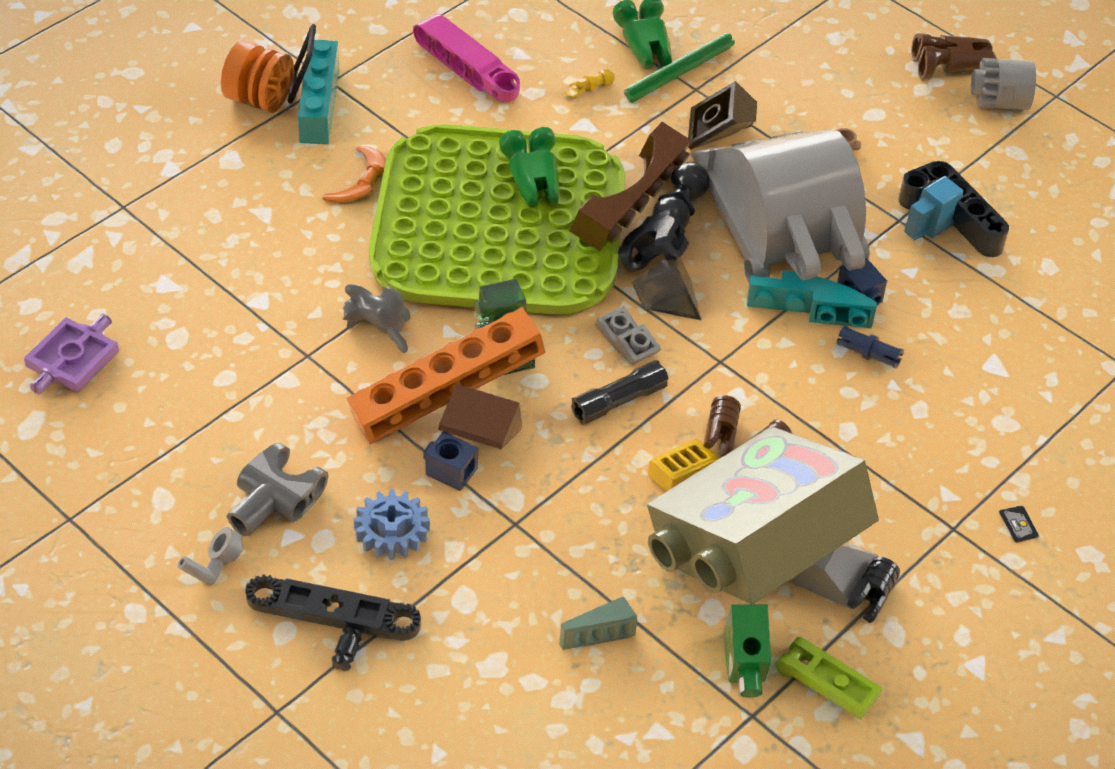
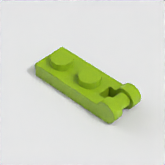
M797 637L789 646V653L782 654L775 663L777 670L782 675L794 677L860 720L877 701L882 692L881 686L802 637ZM801 660H807L809 661V664L805 665L801 662Z

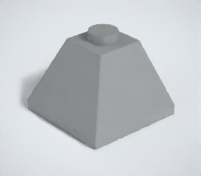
M846 542L789 580V582L851 609L847 605L848 600L865 574L871 560L879 555Z

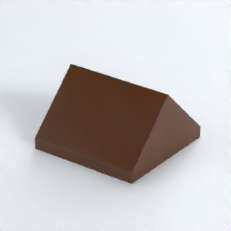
M456 384L439 423L438 430L502 449L521 431L520 403Z

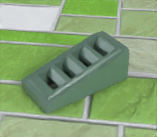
M620 597L562 623L559 645L562 650L632 637L636 634L637 615L624 597Z

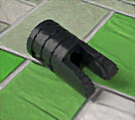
M874 557L847 602L851 609H855L864 599L870 601L862 617L869 624L873 623L888 594L900 576V569L897 564L886 557Z

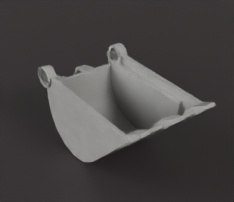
M832 129L811 132L801 131L772 136L771 139L766 140L760 139L736 143L725 148L718 147L691 152V157L695 163L703 166L708 173V189L745 259L744 270L748 283H750V276L769 278V264L787 261L801 280L816 278L821 273V263L818 254L831 252L836 260H841L850 271L864 267L865 257L869 259L870 255L868 242L864 237L866 222L865 190L855 155L850 144L840 132Z

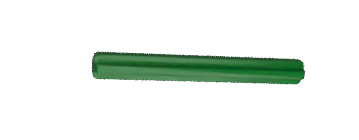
M726 32L628 86L624 90V95L629 102L633 103L734 46L735 40L730 33Z

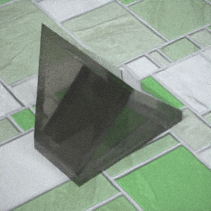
M681 257L669 261L665 258L631 282L644 310L702 320L691 278Z

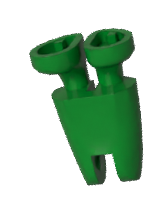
M623 0L614 6L612 15L614 21L623 28V37L644 69L652 68V54H656L661 67L672 63L665 22L660 19L664 12L663 2L661 0H643L637 11L634 2Z
M539 127L531 132L528 138L529 152H527L524 134L519 130L507 131L499 140L501 152L510 159L509 169L516 186L529 207L538 205L537 190L544 189L548 205L556 204L559 201L557 163L555 155L550 152L555 145L556 138L553 130L549 127Z

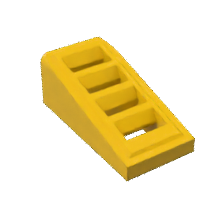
M697 438L650 460L648 476L667 492L720 458L712 450L704 447V443ZM694 452H699L705 459H701ZM689 456L696 463L692 464L686 457ZM681 462L685 467H681L678 463Z

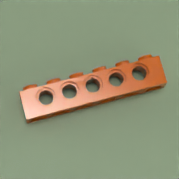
M521 307L514 312L505 314L502 318L485 327L478 328L473 333L447 344L442 349L416 360L413 364L387 375L384 379L358 390L346 399L356 422L369 444H372L447 405L456 384L477 389L543 355L546 352L542 336L524 308Z

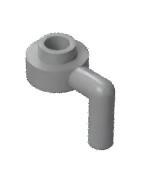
M224 527L215 534L209 545L208 556L211 560L207 568L187 556H183L179 560L177 567L203 583L213 585L217 581L223 566L235 561L240 556L243 549L242 536L229 527Z

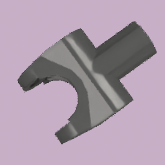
M280 442L274 443L254 457L240 472L237 486L246 492L247 495L227 513L228 522L235 531L243 536L251 535L275 511L286 519L295 522L314 505L323 493L328 482V472L321 467H315L298 475L284 473L282 468L290 457V449Z

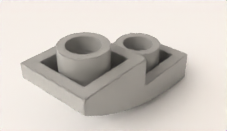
M624 306L597 318L595 325L604 337L631 363L635 364L660 352L661 347L644 324L638 326Z

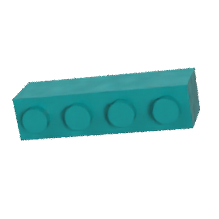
M314 40L312 58L303 78L298 111L300 143L329 144L339 74L338 41Z

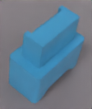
M946 176L924 188L920 200L911 205L904 233L914 241L925 234L933 239L953 226L954 221L952 217L956 204L963 195V190Z

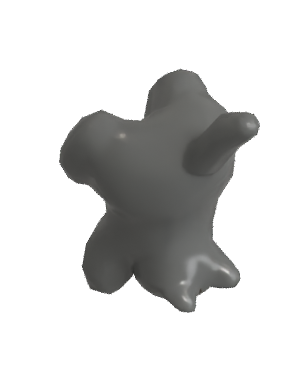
M354 284L346 285L345 292L350 296V299L343 302L342 307L344 310L343 320H347V328H352L360 321L368 322L381 332L388 334L400 351L406 353L408 351L407 342L399 332L402 331L405 322L410 319V312L404 306L403 296L397 290L390 287L384 288L380 296H374L370 291Z

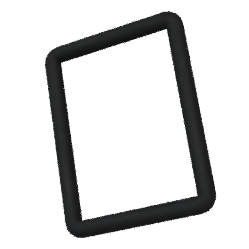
M315 24L310 26L294 65L293 82L287 100L289 104L293 103L312 58L316 34ZM306 51H307L305 60H304L303 65H302V67H301V69H300V72H299V74H298V70H299V68H300V65H301V63H302V60H303V58H304V56H305V53H306Z

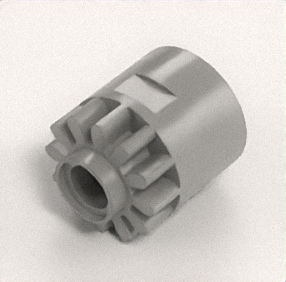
M982 58L980 70H973L971 94L976 95L979 107L1030 110L1033 104L1036 88V66L1034 61Z

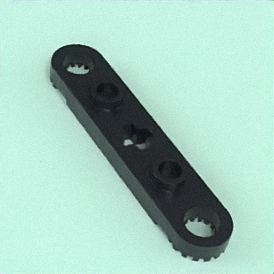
M262 574V577L255 576V579H250V583H247L245 589L248 605L253 610L341 629L350 626L358 628L361 633L399 641L414 638L421 629L420 612L409 603L405 605L404 603L390 602V599L288 578L283 580L273 578L271 575L265 576V574ZM263 588L273 591V595L271 594L270 598L266 597L265 600L264 598L260 600V597L256 598V595H254ZM332 603L339 604V607L335 608L334 612L327 611V607H331ZM399 617H407L412 620L410 626L407 625L406 628L404 626L402 628L400 626L396 627V624H393L394 620Z

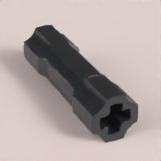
M654 360L634 369L623 378L601 388L590 389L571 398L573 414L581 424H587L607 415L610 410L640 396H648L667 387L669 377L666 369L660 362Z

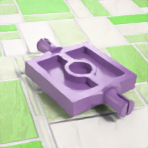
M102 313L92 325L77 323L65 317L24 357L25 366L41 374L30 384L31 390L41 395L51 383H58L79 393L119 352L118 342L102 334L112 324L111 318Z

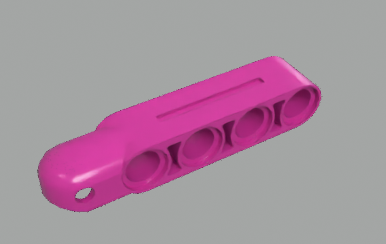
M436 13L413 26V35L417 43L475 89L486 91L500 102H511L518 97L520 93V79L518 75L504 65L496 55L442 14Z

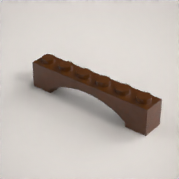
M661 121L649 134L639 154V157L644 159L643 177L628 189L617 194L600 198L593 194L578 210L569 231L598 251H601L608 242L613 244L622 231L621 227L628 228L636 216L635 212L641 213L648 204L649 196L654 198L663 186L662 181L668 183L676 166L678 167L686 162L690 155L686 150L691 140Z

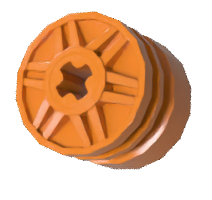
M240 40L230 49L225 59L220 82L221 92L225 98L243 104L250 102L252 107L274 113L281 108L290 92L294 76V61L291 55L270 48L265 50L263 46Z

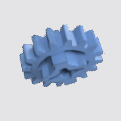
M391 489L389 496L385 497L379 491L376 492V500L373 501L366 497L364 499L365 507H357V517L354 518L356 541L363 542V550L365 552L374 548L375 557L377 558L383 552L388 553L389 560H393L395 553L399 552L406 558L408 557L407 549L411 548L418 552L420 550V542L427 541V531H430L428 509L426 506L420 507V499L418 497L410 501L406 491L401 496H396L395 490Z

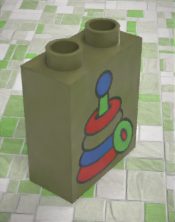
M775 427L768 428L647 504L654 528V533L648 537V546L652 556L663 569L669 572L678 569L697 578L710 592L718 593L722 590L752 605L879 521L865 460Z

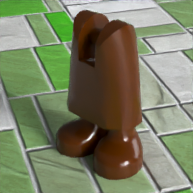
M917 33L912 40L911 54L913 60H919L918 75L920 79H930L934 75L936 67L940 64L946 73L973 71L974 69L980 70L982 58L997 59L992 51L991 42L988 39L947 35L934 37L926 33Z

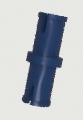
M844 326L838 335L842 339H837V345L862 354V358L866 360L872 358L895 369L902 360L899 355L903 356L904 349L879 341V337L873 334L867 336Z

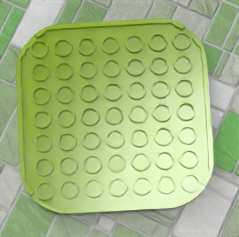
M450 124L431 125L416 129L415 135L407 139L401 137L391 147L386 158L369 243V265L371 272L383 288H394L403 296L404 301L507 311H515L523 307L526 312L562 315H571L588 309L602 301L615 284L620 235L613 244L608 242L601 251H598L569 230L578 210L593 194L600 198L624 191L625 171L621 161L616 155L612 156L605 151L604 145L595 140L578 135L554 133L556 142L550 152L555 155L557 163L559 201L556 204L548 205L544 189L537 190L538 205L529 207L522 198L509 169L510 159L501 152L499 145L501 136L507 131H511V129ZM519 130L524 134L527 152H529L528 138L532 131Z

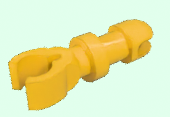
M605 69L598 71L596 75L586 74L582 79L567 78L563 83L569 87L573 86V88L569 92L565 91L563 94L570 98H576L585 90L590 92L595 90L596 86L612 84L615 80V75L612 71Z

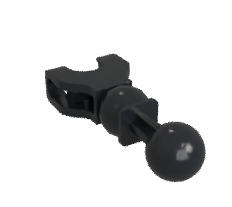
M686 162L679 165L671 177L673 192L659 196L658 202L653 207L652 215L646 217L639 227L631 231L624 238L619 247L618 256L629 273L645 268L653 258L662 253L667 261L683 255L689 245V241L684 235L686 232L685 228L689 224L690 216H693L695 213V208L690 200L702 197L709 187V176L703 166L695 162ZM633 248H636L638 253L635 255L633 259L632 251Z

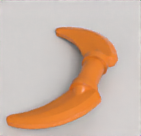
M357 146L356 150L362 153L368 160L369 166L366 173L354 186L340 192L323 194L322 199L329 202H349L370 194L373 191V182L384 172L386 158L382 152L368 146Z

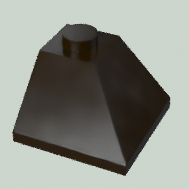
M734 81L691 107L688 138L691 142L688 148L692 150L731 136L742 129L749 128L756 122L757 101L741 85Z

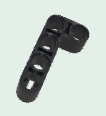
M933 161L904 174L898 197L902 207L910 210L911 205L920 200L924 188L946 176L963 190V195L957 202L952 217L954 221L953 226L982 255L997 257L1002 254L1009 232L1008 223L953 166L944 161Z

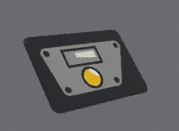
M1024 506L999 510L1015 542L1039 537Z

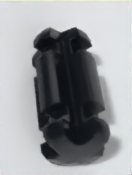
M350 626L342 630L344 634L340 636L334 651L336 654L332 656V666L335 669L348 671L351 668L350 663L354 661L359 648L358 642L362 640L361 631Z

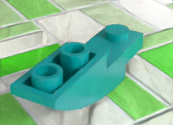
M782 270L781 279L750 276L747 295V307L809 313V322L871 329L877 308V302L850 287L818 276L813 279L801 280L796 272Z

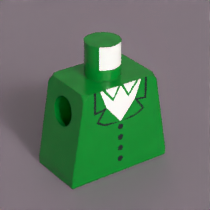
M731 604L723 633L728 681L730 683H739L740 695L742 697H758L762 695V682H765L771 665L768 604Z

